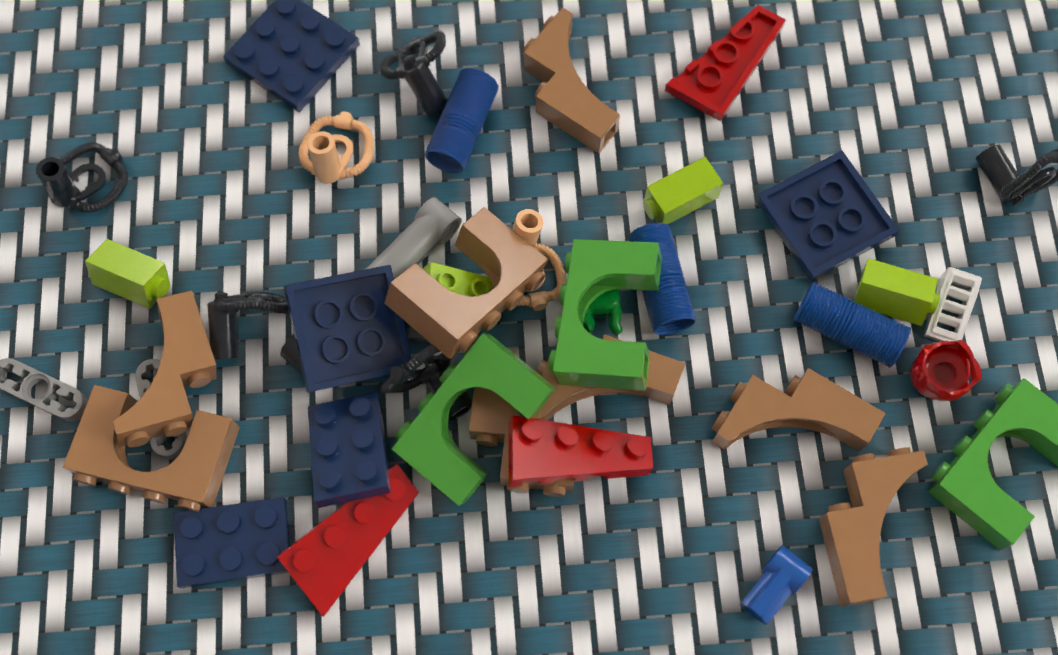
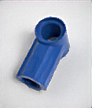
M783 545L762 569L764 573L740 603L749 615L764 625H767L773 619L790 594L793 596L813 571L811 567Z

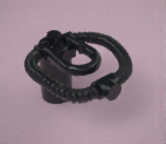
M436 31L423 38L421 36L413 37L404 48L385 57L380 65V73L386 79L405 78L427 115L439 113L444 109L448 101L428 67L430 62L437 59L445 49L446 36L442 31ZM436 43L433 49L427 53L428 46ZM419 53L418 57H416L415 59L413 55ZM398 61L399 66L396 69L390 70V66Z
M87 142L83 146L80 145L73 149V151L71 150L70 153L68 152L63 157L61 156L60 159L55 157L45 158L36 167V174L54 205L57 207H69L71 210L75 209L85 213L103 210V208L113 204L123 193L128 182V171L125 165L122 164L123 157L116 148L112 150L105 148V146L97 142ZM88 152L100 154V157L112 169H115L118 176L117 183L112 191H110L108 196L97 201V203H83L81 201L98 192L105 185L106 174L104 170L97 164L89 163L77 167L69 174L65 167L68 163L73 162ZM92 171L97 173L98 181L94 185L86 187L82 192L73 184L74 181L78 182V177L85 172Z
M994 145L976 157L977 163L1002 202H1011L1013 206L1021 204L1028 195L1039 192V190L1045 189L1046 186L1049 187L1053 183L1058 182V168L1056 170L1054 167H1049L1042 170V168L1050 163H1058V149H1054L1041 156L1035 164H1032L1020 176L1001 145Z
M256 291L255 293L248 292L228 296V293L225 292L216 293L215 300L207 304L210 347L214 359H230L240 356L237 323L238 311L259 309L260 311L267 310L268 312L286 314L289 313L286 297L261 291L259 293Z
M430 344L408 362L393 367L390 371V378L381 385L380 391L384 394L401 393L415 389L416 386L419 387V384L422 385L424 383L428 384L433 394H435L443 384L440 381V377L449 367L452 358L449 359L443 353L434 355L441 351ZM423 363L426 366L423 369L415 370L417 369V367H420V365H423ZM466 391L453 403L449 413V420L460 418L472 409V401Z

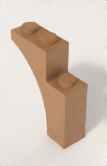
M562 7L555 17L550 16L546 20L542 32L537 38H531L525 45L523 50L524 70L542 81L535 93L536 113L600 154L617 133L620 114L595 97L578 76L572 64L568 47L572 33L573 14Z
M192 290L156 299L158 315L164 333L162 358L158 371L144 395L127 412L113 420L119 447L126 445L128 447H138L148 443L154 437L161 435L173 437L187 431V428L191 427L193 419L184 387L199 388L216 379V363Z
M605 334L602 338L604 340L622 341ZM648 350L650 363L646 391L560 385L554 373L550 371L549 358L547 362L541 360L536 372L557 389L533 418L548 421L568 405L585 398L603 394H632L670 405L685 363Z
M474 387L469 424L470 439L476 440L478 445L495 447L498 442L504 443L500 484L507 486L508 491L515 493H528L529 488L543 490L544 495L551 497H565V492L573 493V478L558 479L552 484L539 485L538 481L523 482L521 486L508 487V422L512 415L520 416V413L492 390Z
M809 368L801 378L795 375L784 393L752 375L747 385L741 381L739 382L729 399L735 403L729 414L722 410L711 428L717 432L712 443L725 450L737 440L754 432L771 428L794 427L829 435L860 452L869 444L886 413Z
M909 447L898 448L889 451L887 457L875 458L874 453L863 454L852 458L853 462L843 470L853 508H851L850 503L835 504L829 506V512L819 518L840 607L878 601L887 597L879 555L882 523L887 508L898 489L910 476L928 465L924 450L911 452Z

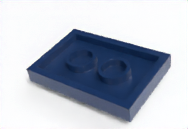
M378 392L308 406L314 502L317 507L321 508L391 493L382 406Z
M284 497L203 508L199 512L189 510L174 513L177 587L182 589L289 573L277 558L280 553L290 546L287 499Z

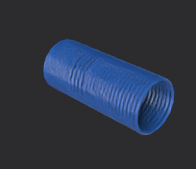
M466 68L459 72L425 152L426 159L436 168L455 174L465 170L499 89L498 83L491 75L476 68Z
M652 223L638 227L628 235L627 240L632 242L659 243L662 255L659 291L642 290L650 319L649 322H651L650 325L653 329L652 332L666 335L683 331L691 327L696 322L689 293L687 292L686 281H684V274L681 270L682 267L670 226L664 223Z
M815 282L809 287L794 317V322L797 321V323L804 325V327L807 326L810 330L813 329V331L819 332L821 335H828V338L832 337V340H836L839 344L842 343V345L849 347V349L852 348V350L858 351L862 355L865 354L868 358L875 359L878 363L884 364L889 368L899 358L911 333L910 327L904 326V324L898 323L894 319L891 320L887 316L884 317V314L881 315L877 311L874 312L871 308L868 309L864 305L861 306L856 301L852 302V299L848 300V297L844 298V295H838L835 291L832 292V290L825 288V286L822 287V285L819 286Z

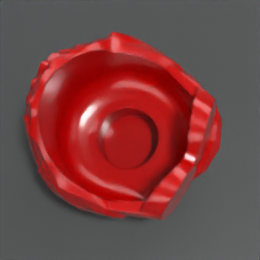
M963 340L940 341L925 345L912 362L909 374L911 383L918 392L925 397L939 401H954L961 398L982 379L980 365L974 358L969 345ZM971 375L972 381L969 384L968 380L969 376Z

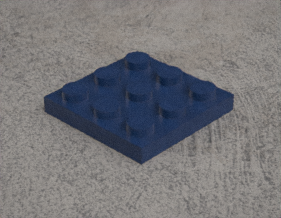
M275 0L224 54L223 58L226 64L300 113L358 48L360 42L357 36L301 0Z
M843 150L757 194L755 199L810 282L895 237L900 231Z
M391 265L283 286L307 393L389 375L393 367L400 366L402 363L412 359L404 321L385 304L390 283L394 280Z

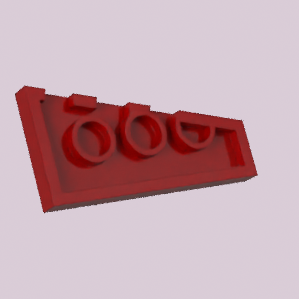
M757 5L737 22L726 36L708 47V51L697 61L694 59L685 67L683 73L677 78H672L665 85L664 91L721 122L779 35L786 19Z
M512 415L508 422V487L521 486L523 482L538 481L539 485L552 484L555 480L573 478L574 482L587 481L589 477L604 476L605 479L648 476L653 470L651 437L535 418L527 419L526 417Z
M397 463L389 468L391 493L345 502L277 556L278 560L323 617L419 493Z

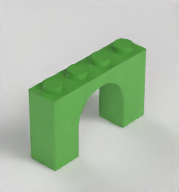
M573 240L572 252H567L565 258V271L568 273L567 284H562L560 289V303L563 305L562 316H557L555 321V337L558 338L557 348L551 351L549 358L550 371L554 373L560 385L646 391L650 354L646 342L613 341L597 338L584 329V317L590 304L605 292L616 289L659 291L662 267L659 243Z
M482 333L469 350L463 352L465 356L457 366L453 363L445 370L440 377V381L443 383L435 394L430 392L424 397L417 407L420 411L419 415L413 422L408 420L402 425L395 435L398 441L392 448L395 453L458 506L468 501L489 473L466 455L455 444L450 435L448 419L455 400L468 389L474 387L486 388L500 395L527 419H531L536 416L557 389L490 334Z
M1025 378L1014 386L1007 383L997 393L994 400L998 404L992 411L986 409L973 424L977 428L971 438L965 435L952 450L956 454L955 458L950 464L943 462L931 476L935 483L927 491L999 550L1014 545L1035 516L1005 493L992 478L988 467V453L993 441L999 437H1013L1023 440L1058 466V404Z

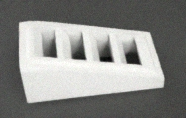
M947 268L940 277L936 293L940 294L937 309L934 314L929 315L923 337L938 342L962 340L982 281L981 277L956 268ZM949 296L961 300L962 304L947 300L946 297ZM943 309L958 314L959 316L958 318H955L947 314L941 313V311ZM940 322L955 327V330L952 332L937 327V323Z

